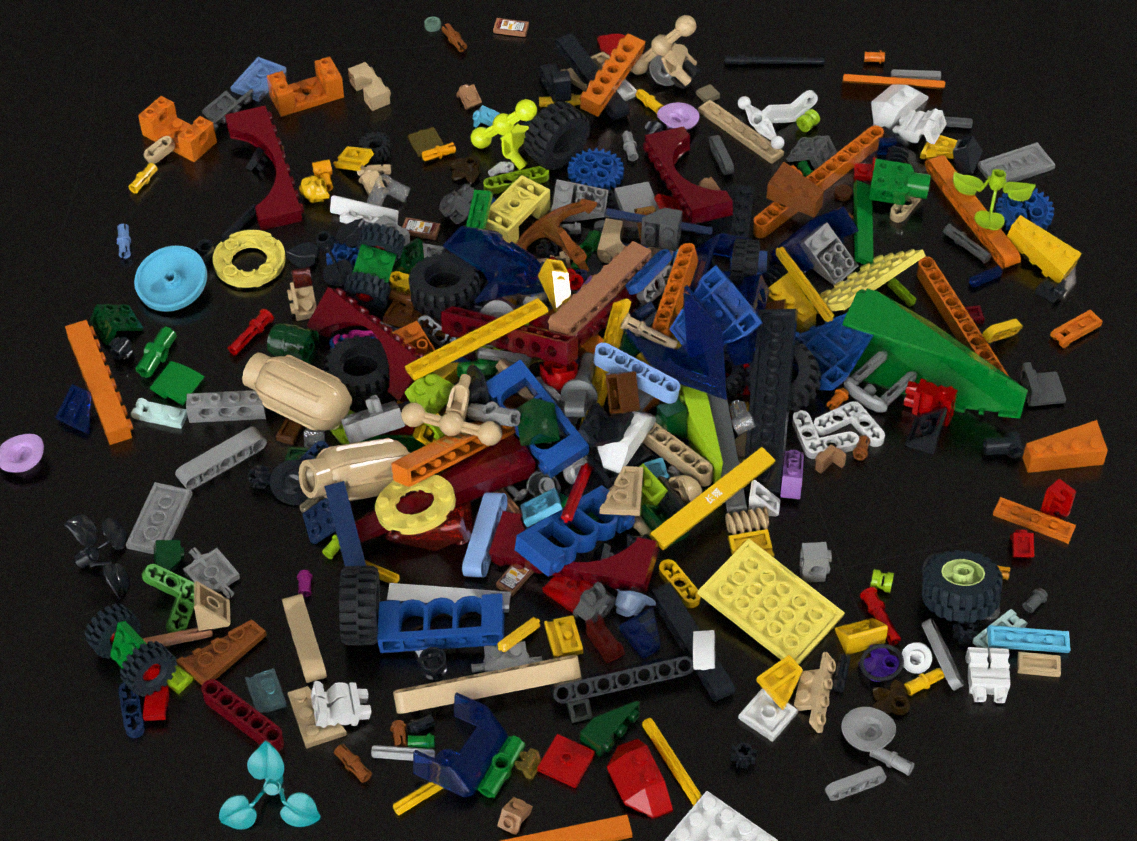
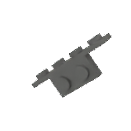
M251 88L238 100L225 91L205 107L202 113L213 122L214 130L216 131L220 123H226V114L239 112L243 104L247 105L253 99L251 96L254 90Z

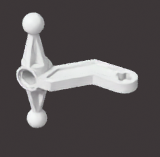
M808 90L791 104L768 105L761 111L751 105L750 98L742 96L738 100V106L743 110L745 109L749 122L760 135L771 140V146L777 150L781 149L785 142L782 137L776 136L772 123L795 122L799 116L816 104L818 97L814 91Z

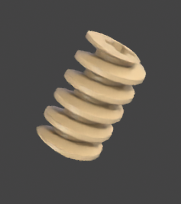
M766 507L763 508V511L760 508H756L755 512L749 509L747 513L741 511L739 515L737 512H733L732 517L729 513H726L725 516L727 530L732 535H736L737 531L740 534L745 533V530L752 532L754 528L756 531H759L760 527L765 530L769 526V516Z

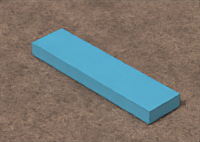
M994 625L987 627L988 647L1069 653L1071 651L1069 631Z

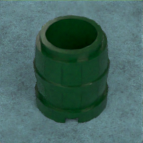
M279 323L274 325L269 333L267 349L275 357L291 355L308 364H312L318 352V348H315L316 342H319V334L312 329Z

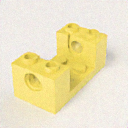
M521 175L491 204L483 239L509 252L519 239V225L530 214L540 219L551 210L550 189Z

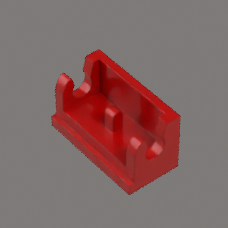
M1058 479L1046 489L1040 512L1058 518V516L1054 515L1057 512L1066 518L1070 514L1076 491L1061 479Z

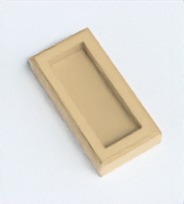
M1018 652L1017 673L1060 677V656Z

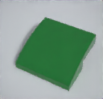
M171 361L150 389L164 399L169 397L183 406L187 401V394L193 393L205 376L187 366Z

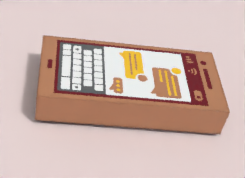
M497 18L493 32L496 34L526 37L529 22Z
M407 217L402 228L408 230L410 236L436 240L441 228L440 223Z
M511 565L496 582V588L501 591L511 592V597H513L534 572L529 568L519 570Z

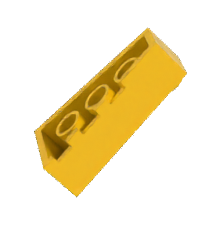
M1021 215L1011 225L1007 237L1021 254L1028 256L1029 262L1033 265L1036 264L1043 270L1042 274L1044 276L1050 277L1057 284L1063 279L1065 280L1076 266L1082 254Z

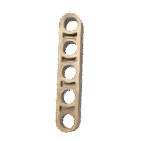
M298 594L282 599L306 683L327 678L303 595Z

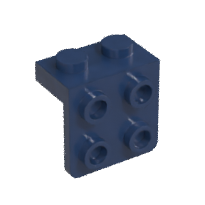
M324 498L303 513L311 543L317 544L336 531L327 498Z

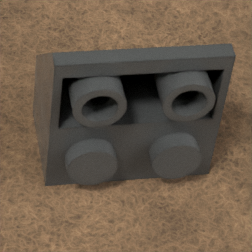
M663 208L643 217L641 245L677 251L681 237L682 211Z

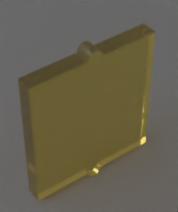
M434 127L423 131L419 130V132L408 135V139L418 157L422 156L421 153L423 151L433 149L436 145H444Z

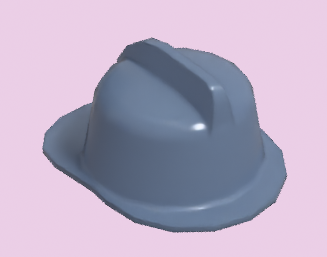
M615 589L618 592L615 600L616 613L625 617L637 616L645 606L656 605L652 598L644 594Z

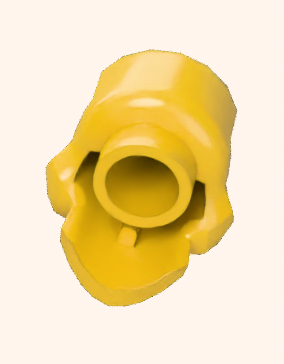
M309 176L302 179L299 191L310 203L324 202V199H329L330 197L326 191V182L323 178L318 179L316 176Z

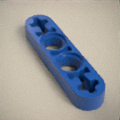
M669 249L657 252L626 283L625 287L630 295L642 291L673 259Z

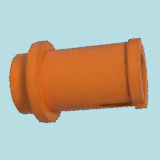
M882 50L880 52H865L864 62H880L879 64H881V62H885V52H882Z
M845 388L836 389L835 395L828 401L827 407L830 410L840 407L844 401L848 400L849 392Z

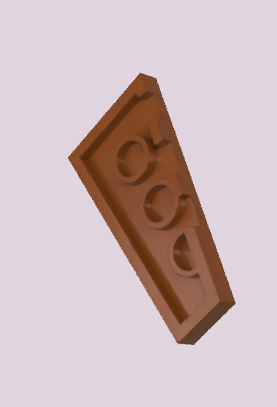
M394 299L383 316V323L404 327L418 321L424 315L414 310V306L409 304L403 306L399 300ZM428 319L425 320V321L422 320V322L424 323L423 327H424V328L427 327V326L430 327V328L432 329V330L430 331V333L432 334V331H433L435 328H437V326L435 325V327H431V326L428 324V323H429V320H428ZM438 330L436 336L445 339V333H442V330Z
M250 620L229 631L225 637L212 640L210 645L202 649L199 647L192 651L191 655L185 658L182 656L176 662L177 665L202 685L206 680L217 679L266 637L267 634L256 622Z

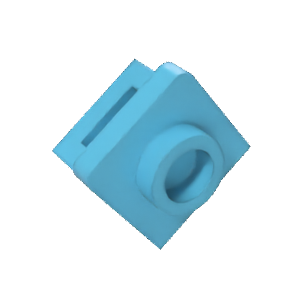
M482 105L473 114V127L477 128L480 123L492 126L494 118L500 113Z
M663 457L644 463L656 478L664 476L667 481L670 479Z

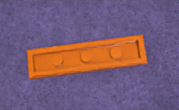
M1002 497L999 498L993 512V516L1068 544L1076 527L1072 523Z

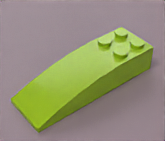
M702 370L681 371L677 380L680 383L678 399L687 408V439L692 450L712 465V482L716 483L721 479L723 460Z

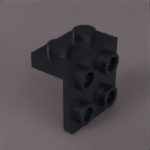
M595 403L591 406L578 432L591 448L614 442L618 443L624 438V434L631 425L634 414L630 411L609 417L599 403Z

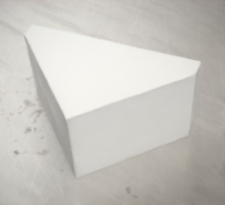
M752 480L748 510L752 509L755 512L756 508H760L763 511V508L766 507L768 516H778L780 499L759 482Z

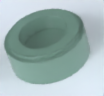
M428 17L424 21L427 31L435 32L441 28V21L437 17Z

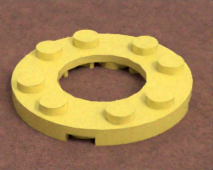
M244 230L229 235V239L223 243L220 242L213 253V265L217 276L222 281L237 288L260 287L272 281L283 270L286 260L285 250L280 240H276L270 233L260 230ZM246 248H257L267 255L266 263L262 264L259 269H253L250 272L238 270L236 266L232 265V259L237 252Z
M434 474L411 487L392 480L378 495L375 511L378 521L385 529L400 531L404 535L419 534L442 524L447 519L448 513L454 510L456 498L452 485L439 475ZM415 490L419 492V490H423L425 493H432L434 496L432 505L421 513L403 514L396 508L402 495L406 496V493Z

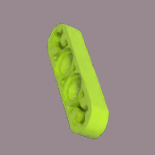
M536 166L488 177L483 182L484 191H491L493 194L505 192L521 175L529 177L530 180L538 184L544 183L549 179V169ZM511 180L512 183L506 184L504 181Z

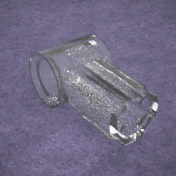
M733 401L729 410L733 418L731 422L736 433L740 435L755 428V422L745 402Z

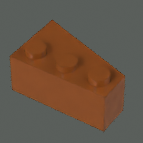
M785 162L782 163L768 183L767 199L809 216L815 217L823 204L824 191Z

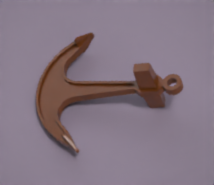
M581 199L580 202L567 204L544 215L520 236L514 248L511 249V259H514V262L522 261L521 257L528 246L535 240L545 237L562 247L565 255L570 260L572 259L579 269H584L588 272L589 268L585 262L587 258L585 251L572 241L566 231L559 227V225L571 215L582 212L590 214L597 206V202Z

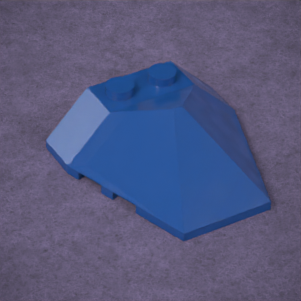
M715 265L700 279L699 285L694 293H691L689 301L684 309H681L671 325L670 331L688 354L695 358L748 336L763 322L732 281Z
M847 313L835 317L833 321L825 322L821 326H812L808 331L796 333L795 340L800 344L803 343L811 351L820 366L819 371L821 372L822 379L818 380L821 384L819 390H834L843 383L874 336L843 326L842 323ZM793 364V369L799 373V366Z

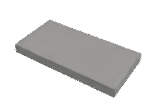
M1037 142L979 161L977 167L986 179L988 176L991 177L992 171L995 169L1005 171L1007 183L1017 182L1055 169V163Z
M154 482L126 542V548L154 554L153 547L156 540H172L192 496V490Z

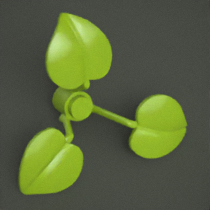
M1001 169L993 170L991 177L988 176L984 184L979 178L974 176L962 175L954 172L953 184L962 194L975 195L977 191L982 192L988 183L990 188L994 190L989 212L984 210L978 211L974 217L975 222L979 226L990 230L1001 229L1005 221L1002 214L993 213L997 191L1002 188L1004 193H1008L1010 199L1026 201L1031 197L1036 184L1006 183V172Z

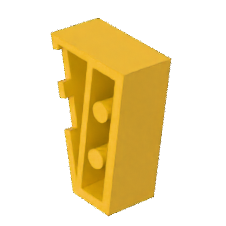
M789 272L763 292V303L786 299L787 309H796L798 311L797 332L803 333L808 331L810 327L816 326V310Z

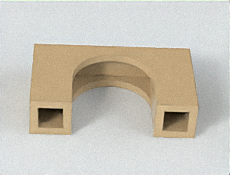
M606 218L597 249V257L600 262L610 263L613 257L619 255L625 247L621 242L623 221ZM648 247V249L651 250V257H650V259H651L657 252H659V251H661V250H664V249H659V248H654V247Z

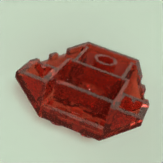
M468 501L455 506L454 510L448 513L447 519L442 524L429 531L404 535L400 531L392 530L387 533L386 539L433 551L454 543L456 545L465 544L470 539L474 528L471 502Z

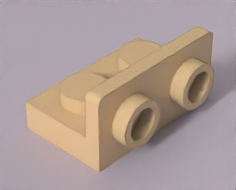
M290 283L291 290H287L289 301L293 300V303H290L291 314H295L296 321L310 319L316 309L313 287L308 286L294 289V283Z

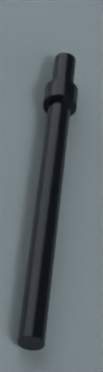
M738 55V57L725 56L724 63H737L738 65H745V63L824 64V58L745 57V55Z

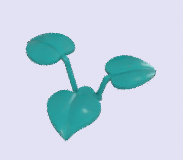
M266 740L251 754L247 763L248 771L254 778L259 780L265 779L260 793L250 804L245 795H234L224 802L219 812L221 823L235 829H247L256 820L257 813L252 807L264 793L268 795L279 793L281 801L285 805L281 809L280 815L287 824L295 827H305L314 824L321 818L314 800L305 793H293L286 801L284 789L281 788L283 784L282 775L285 770L284 762L278 751Z

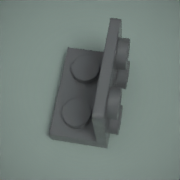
M819 135L810 138L803 137L799 139L786 160L787 162L810 160L811 165L816 170L834 156L837 151L829 135Z
M1031 362L1023 363L1019 378L1022 386L1028 390L1026 399L1029 406L1066 402L1057 372L1036 373V370L1032 368Z

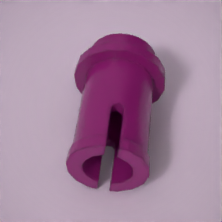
M301 570L297 575V580L299 581L298 594H302L303 597L311 595L313 575L309 570Z

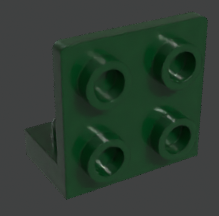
M97 304L89 321L104 345L110 344L117 331L143 330L142 324L130 306L126 304Z

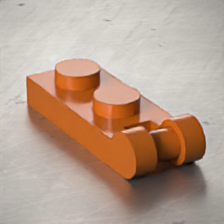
M1088 310L1054 329L1050 336L1054 340H1058L1062 348H1066L1071 342L1100 327L1103 321L1092 310Z

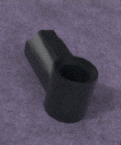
M1010 432L1004 437L984 438L983 450L986 455L1007 454L1008 457L1017 458L1024 454L1021 435L1017 432Z

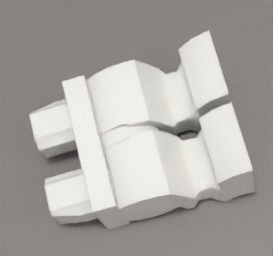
M934 109L927 112L910 110L908 115L900 117V126H895L893 132L895 134L898 133L899 137L907 143H918L924 134L928 143L935 144L947 123L942 110Z
M968 647L965 659L966 663H969L967 675L969 694H973L975 702L986 701L987 694L994 695V702L1005 703L1010 688L1009 649L990 648L988 652L987 648Z
M314 681L311 700L316 726L325 728L327 725L335 726L337 723L357 726L359 720L370 719L371 706L360 705V703H367V689H357L356 683H349V685L346 683H335L327 692H324L323 684L319 681Z

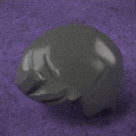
M537 470L528 479L527 489L534 497L552 488H556L558 494L561 493L560 484L556 476L550 478L547 473L544 475L541 470Z

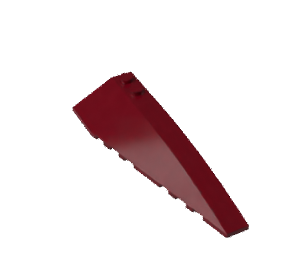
M512 434L500 440L497 444L489 446L435 475L445 478L452 485L456 498L455 506L481 497L484 493H491L528 479L535 472V461L525 446H521L520 441ZM415 490L406 493V496L402 495L396 508L403 514L421 513L432 505L434 496L432 493H425L423 490H419V492ZM375 509L355 522L360 543L390 532L378 521Z

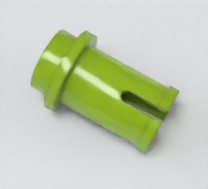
M337 534L332 536L330 543L322 550V553L329 559H332L340 549Z

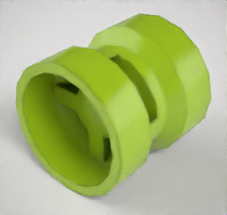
M808 109L804 115L796 119L798 128L803 132H808L812 126H816L820 122L819 114L813 109Z
M874 569L870 587H876V589H882L884 592L890 593L894 573H882L880 570ZM883 576H885L884 584L881 586Z

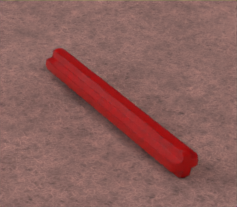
M589 463L581 465L561 515L564 523L573 520L592 471Z

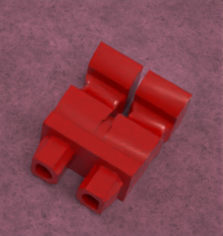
M922 378L919 383L909 381L905 390L907 395L904 399V405L911 407L912 414L918 415V413L921 415L946 407L948 411L945 426L948 427L954 414L958 390L952 386L944 387L940 385L937 387L934 383L927 382V380Z

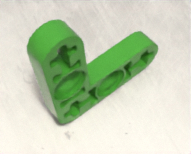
M156 564L148 565L142 572L144 582L176 597L166 623L168 633L185 630L194 609V582ZM150 571L154 572V578L151 577ZM166 579H172L175 582V587H169L166 584ZM188 588L190 589L191 595L186 599L185 597L188 593L186 589ZM178 605H185L187 613L181 612L178 609ZM178 618H180V621L178 623L179 628L176 629L174 623L177 621Z

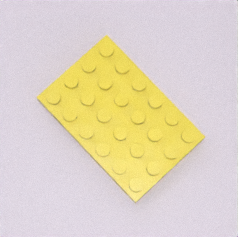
M911 249L905 253L900 251L895 255L890 253L884 257L879 255L873 259V263L865 264L860 267L859 272L848 275L847 280L834 284L832 290L828 289L820 294L821 298L831 311L845 310L851 306L857 291L861 289L866 290L867 288L876 290L926 255L923 249L917 251Z
M750 539L716 571L697 593L780 660L790 655L798 665L845 614Z

